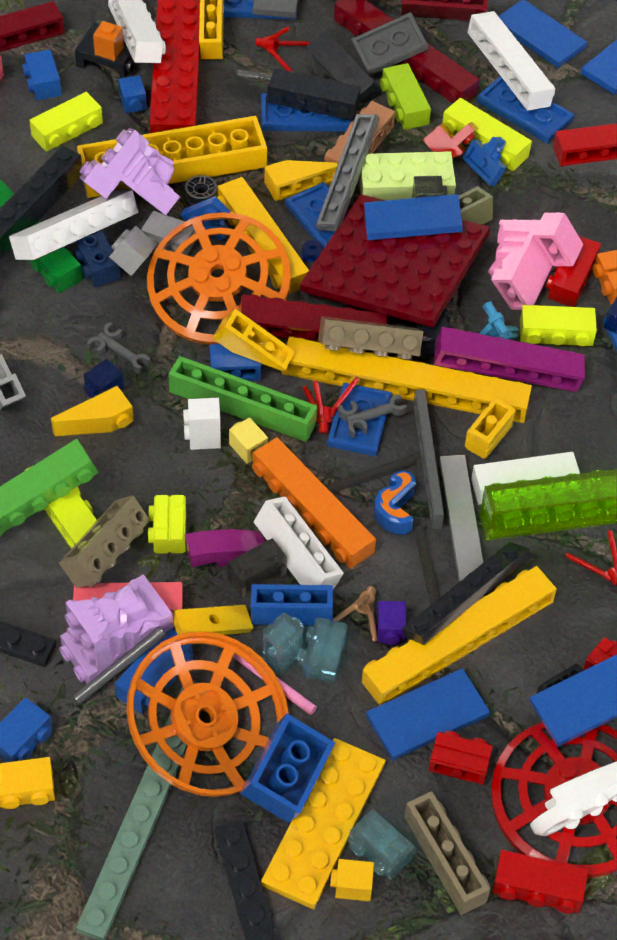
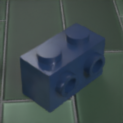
M102 230L75 241L74 257L79 263L81 262L84 277L86 280L90 279L94 288L121 279L120 266L109 257L113 250Z

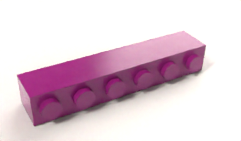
M441 327L435 341L434 365L573 392L578 391L585 379L584 354Z

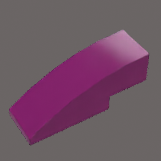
M227 529L185 534V545L191 567L215 562L217 567L269 557L261 532Z

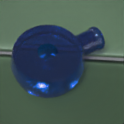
M316 240L305 242L301 249L302 256H300L303 263L305 261H316L323 250L322 244Z

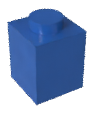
M140 75L118 79L119 95L125 114L147 110L146 92Z

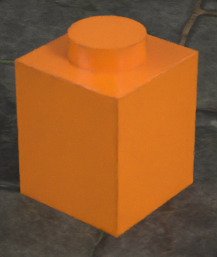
M105 21L101 22L93 34L95 55L113 61L117 59L124 48L122 26Z

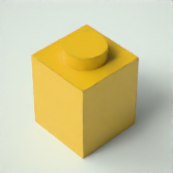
M339 859L338 870L332 869L330 887H336L335 898L370 901L374 862Z

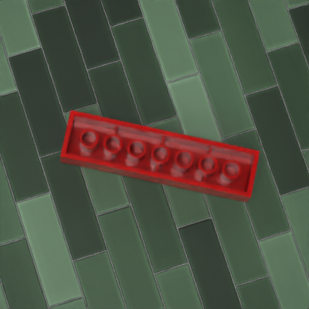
M158 0L156 29L160 31L162 41H165V54L161 56V63H153L150 133L197 126L200 0Z

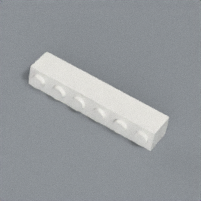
M108 0V6L116 24L123 27L124 41L134 62L161 63V56L165 54V41H162L160 31H157L156 24L151 19V13L146 9V3H143L142 0Z
M492 11L471 15L467 33L526 110L550 107L555 94L553 84L550 83L497 14Z
M133 190L112 191L107 199L100 196L9 236L15 259H37L139 213Z

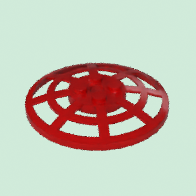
M542 722L518 734L500 755L492 778V808L503 835L520 854L588 869L587 878L609 875L616 872L617 825L611 829L603 816L610 804L617 806V802L613 800L603 806L599 815L592 816L588 814L580 818L578 825L594 822L600 835L575 837V828L568 829L566 827L563 828L562 833L556 831L547 835L548 838L559 843L556 859L547 857L532 848L516 831L528 823H532L538 816L548 811L545 803L553 798L550 793L552 788L601 768L600 765L591 760L594 748L616 762L617 753L610 747L596 741L597 731H600L617 740V731L609 726L601 725L585 733V737H577L563 744L583 745L580 757L566 759L557 749L555 742L550 740L542 731L545 729ZM531 735L540 746L529 755L522 769L505 767L506 761L515 747L526 737ZM545 752L554 762V765L547 774L530 771L536 760ZM502 778L519 780L518 794L524 812L509 821L501 799ZM527 782L544 785V800L533 807L528 796ZM606 843L614 858L608 862L593 865L567 863L571 846L593 847Z

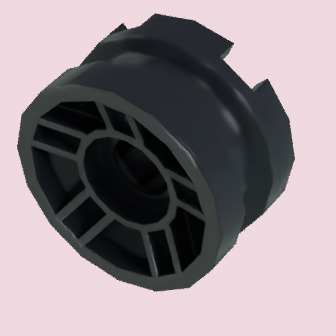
M197 175L188 179L185 184V201L187 206L190 207L211 197H217L216 181L206 175Z

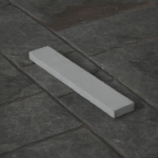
M465 455L440 456L441 477L458 581L460 582L483 563Z

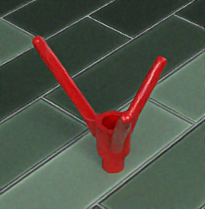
M289 27L273 35L256 38V46L267 50L286 71L293 72L292 69L276 53L279 46H307L310 43L307 41H279L278 37L290 30Z
M358 377L353 379L332 408L323 406L317 380L313 381L316 402L307 386L302 387L309 403L317 405L316 423L319 424L318 433H329L331 418L334 417L339 405L343 403L359 381Z
M612 530L607 531L614 567L604 571L570 553L565 554L566 558L601 575L606 580L612 581L613 585L617 586V548Z

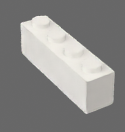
M566 452L474 465L471 481L478 505H492L502 501H520L524 498H542L552 494L572 493L578 490L581 475L574 453Z
M286 497L266 500L254 523L299 584L333 585L334 589L344 573Z

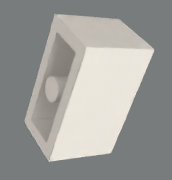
M219 398L188 399V409L183 410L184 435L185 440H190V450L221 448Z

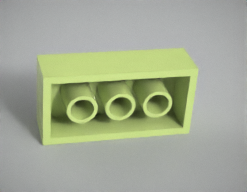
M451 152L367 154L359 176L360 193L382 200L455 194L456 188Z

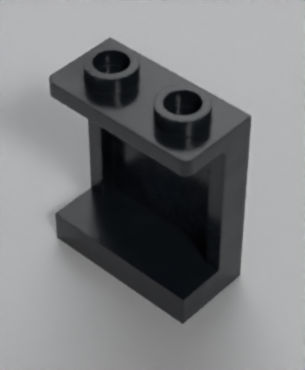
M93 22L75 49L76 66L84 69L88 62L92 61L118 69L120 71V79L126 78L129 73L133 72L136 62H134L125 41L124 48L115 61L95 55L93 34L100 24Z

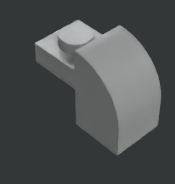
M2 354L0 355V409L26 397L16 374L11 375Z

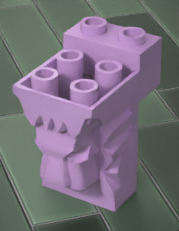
M131 128L121 131L116 138L118 143L114 149L109 148L101 159L104 161L102 164L93 159L92 162L87 161L79 172L82 175L79 178L106 199L120 181L164 215H167L180 198L167 185L174 173V162L159 154L158 150L148 146L149 141Z
M143 574L131 580L128 585L117 592L104 593L102 598L94 596L91 600H68L65 602L67 614L64 616L69 628H67V632L60 635L62 647L59 650L65 661H71L75 666L73 670L80 682L85 681L88 684L159 626L165 632L174 628L173 614Z

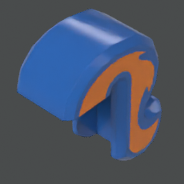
M409 471L395 472L390 478L389 486L381 489L374 500L373 512L375 520L383 529L393 534H407L412 531L413 518L401 509L415 495L414 486L416 485V479Z

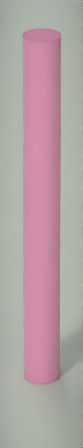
M235 653L233 654L232 658L262 679L249 663ZM277 677L285 697L306 713L312 715L317 706Z

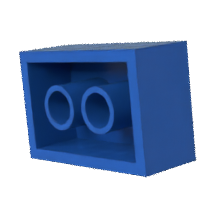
M287 713L274 727L240 794L290 823L301 813L336 742Z

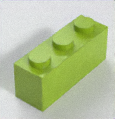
M409 64L383 68L380 86L382 91H385L387 94L389 106H393L397 122L401 123L404 130L429 125L431 108Z

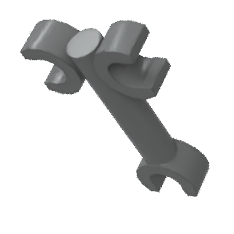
M111 322L104 326V333L101 332L98 337H92L88 340L87 346L89 350L99 346L97 348V355L100 357L105 354L107 346L132 363L133 371L136 374L142 373V367L139 364L143 363L148 367L150 366L149 356L145 354L136 355L117 342L122 338V330L118 329L116 332L111 333L113 330Z
M394 395L389 403L357 413V404L354 401L350 403L351 411H346L342 405H339L338 415L346 421L348 434L351 438H354L355 428H360L363 434H367L366 420L388 413L397 416L404 415L407 406L406 404L397 406L396 404L401 403V395Z

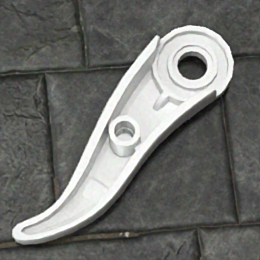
M617 761L552 788L550 793L553 798L545 803L548 811L538 816L530 824L534 834L547 836L564 827L574 829L578 826L580 818L588 814L597 816L601 813L603 806L608 804L609 801L617 802Z

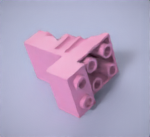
M544 213L541 220H500L497 239L499 246L496 250V260L488 273L511 310H522V305L535 304L552 266L574 265L583 243L565 213Z

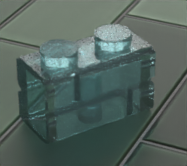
M282 613L274 620V624L268 625L263 630L262 638L263 660L277 674L281 675L290 667V663L294 664L302 657L304 626L299 619L291 617L287 613Z
M318 617L315 620L314 627L308 626L305 642H309L307 650L302 649L299 658V665L303 666L302 675L304 677L320 679L329 683L335 682L347 637L348 625L346 623L331 622L329 619Z
M371 809L349 832L348 842L350 849L357 856L361 857L364 855L370 862H374L373 870L379 876L385 874L390 880L393 879L414 857L416 847L375 810Z

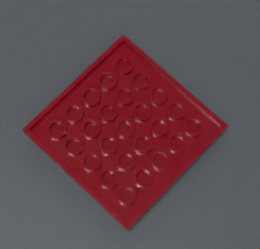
M360 194L345 216L339 229L335 231L300 283V291L434 327L488 238L490 226L462 220L463 232L367 240L364 202L386 200Z

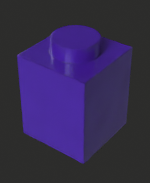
M378 601L377 643L388 645L404 643L405 637L402 628L406 626L405 601Z

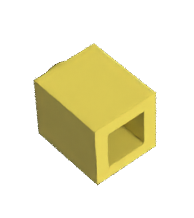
M250 417L242 422H237L229 429V444L246 464L253 461L254 451L268 443V437Z

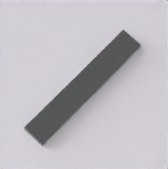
M377 114L356 115L316 223L318 230L336 231L341 226L380 120Z
M421 389L415 392L413 407L431 528L442 529L444 512L425 389Z

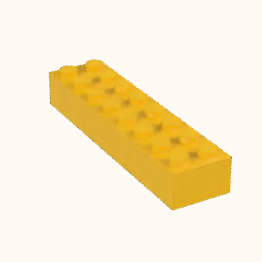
M256 116L142 135L149 141L148 146L158 150L159 154L174 162V173L168 184L188 181V179L197 175L213 177L265 168L267 166V146ZM116 139L77 146V153L81 154L82 167L87 161L92 162L93 159L102 164L104 162L101 159L109 148L114 149L118 143ZM83 181L87 198L102 196ZM120 181L113 191L132 189Z

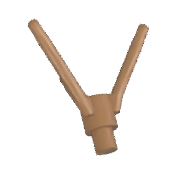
M368 586L360 594L358 600L333 618L332 626L354 610L368 615L372 641L376 642L377 630L373 606L376 589ZM323 625L322 629L327 630L331 626Z

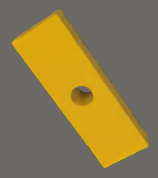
M246 605L174 610L172 613L177 635L188 632H211L229 635L250 633L253 629Z

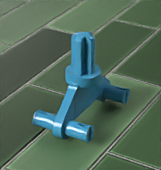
M491 301L483 305V309L489 317V323L479 334L501 337L508 340L518 337L517 332L519 329L516 326H505L503 315L501 312L496 311Z

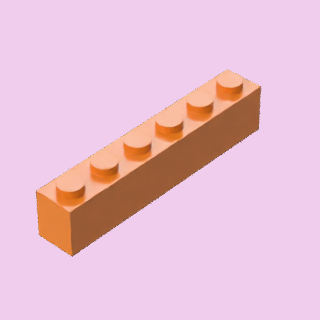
M278 437L253 452L252 468L256 475L263 477L275 494L278 493L281 497L288 499L307 526L311 527L317 534L320 542L331 548L340 563H345L352 569L375 553L376 538Z

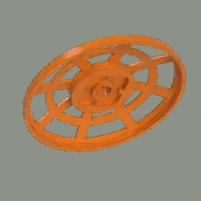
M225 212L209 213L194 217L173 229L154 251L147 274V290L150 301L160 320L175 334L189 341L206 345L219 343L213 339L214 334L196 332L200 319L221 320L234 309L238 310L233 297L243 287L254 291L253 294L259 297L262 295L266 298L287 300L291 284L289 259L279 238L268 227L255 219L236 213ZM216 219L240 221L235 229L211 228L205 230L202 224L204 221ZM250 224L259 228L274 242L276 249L263 251L257 242L247 234H244ZM194 227L196 234L183 241L175 252L163 250L177 234L186 228ZM222 234L230 235V238L225 246H212L208 236ZM241 239L250 245L255 253L242 257L235 250V247ZM200 241L203 249L194 257L182 254L193 242ZM281 257L283 279L278 293L266 286L268 280L267 260ZM157 259L170 261L167 272L169 287L156 294L154 270ZM260 262L261 274L259 282L247 278L246 266ZM180 263L189 266V277L175 283L176 264ZM215 269H222L224 271L221 277H213L211 275ZM192 286L193 290L199 295L196 305L193 306L188 303L179 292ZM173 296L179 306L191 314L187 327L179 325L170 318L160 302ZM208 300L224 301L227 307L225 311H206L204 309Z
M188 632L176 635L161 642L151 650L139 664L131 679L126 708L128 726L134 744L152 770L166 782L183 791L209 797L230 796L241 792L246 781L242 779L235 767L248 758L255 745L265 747L269 737L259 735L260 713L257 702L272 696L277 723L289 712L281 684L263 658L238 640L211 632ZM202 643L221 647L223 651L218 663L204 660L185 662L181 646ZM170 650L175 666L162 675L155 684V687L143 681L141 677L152 661L162 653ZM235 653L249 663L262 677L266 686L251 691L241 677L228 669L233 654ZM207 670L213 672L210 683L194 684L189 671ZM178 675L184 690L174 699L161 691L168 681ZM225 677L232 682L243 696L232 700L228 693L220 688L223 678ZM136 690L150 698L148 718L151 732L141 735L138 733L134 718ZM157 703L171 710L172 724L160 729L156 715ZM247 706L251 717L250 731L237 727V710ZM199 711H206L210 715V723H204L200 720ZM177 735L182 742L188 745L184 758L176 754L164 739ZM232 737L247 742L242 751L234 759L230 760L223 745ZM157 742L166 756L181 766L178 779L171 776L157 764L145 748L146 745ZM198 750L213 751L220 765L204 766L195 764ZM192 772L201 774H220L225 772L233 786L225 789L211 790L197 788L189 785Z

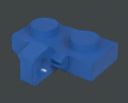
M492 137L489 143L483 145L479 140H472L462 157L489 186H495L506 169V166L499 160L501 158L500 152H502L506 141L501 137Z
M214 196L183 209L181 217L188 221L194 217L209 213H230L231 211ZM225 219L202 222L205 230L229 228L223 221ZM222 234L212 235L218 241L226 237V235Z

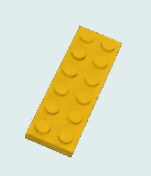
M336 738L333 739L336 743L301 813L291 821L261 880L262 887L313 910L386 761Z

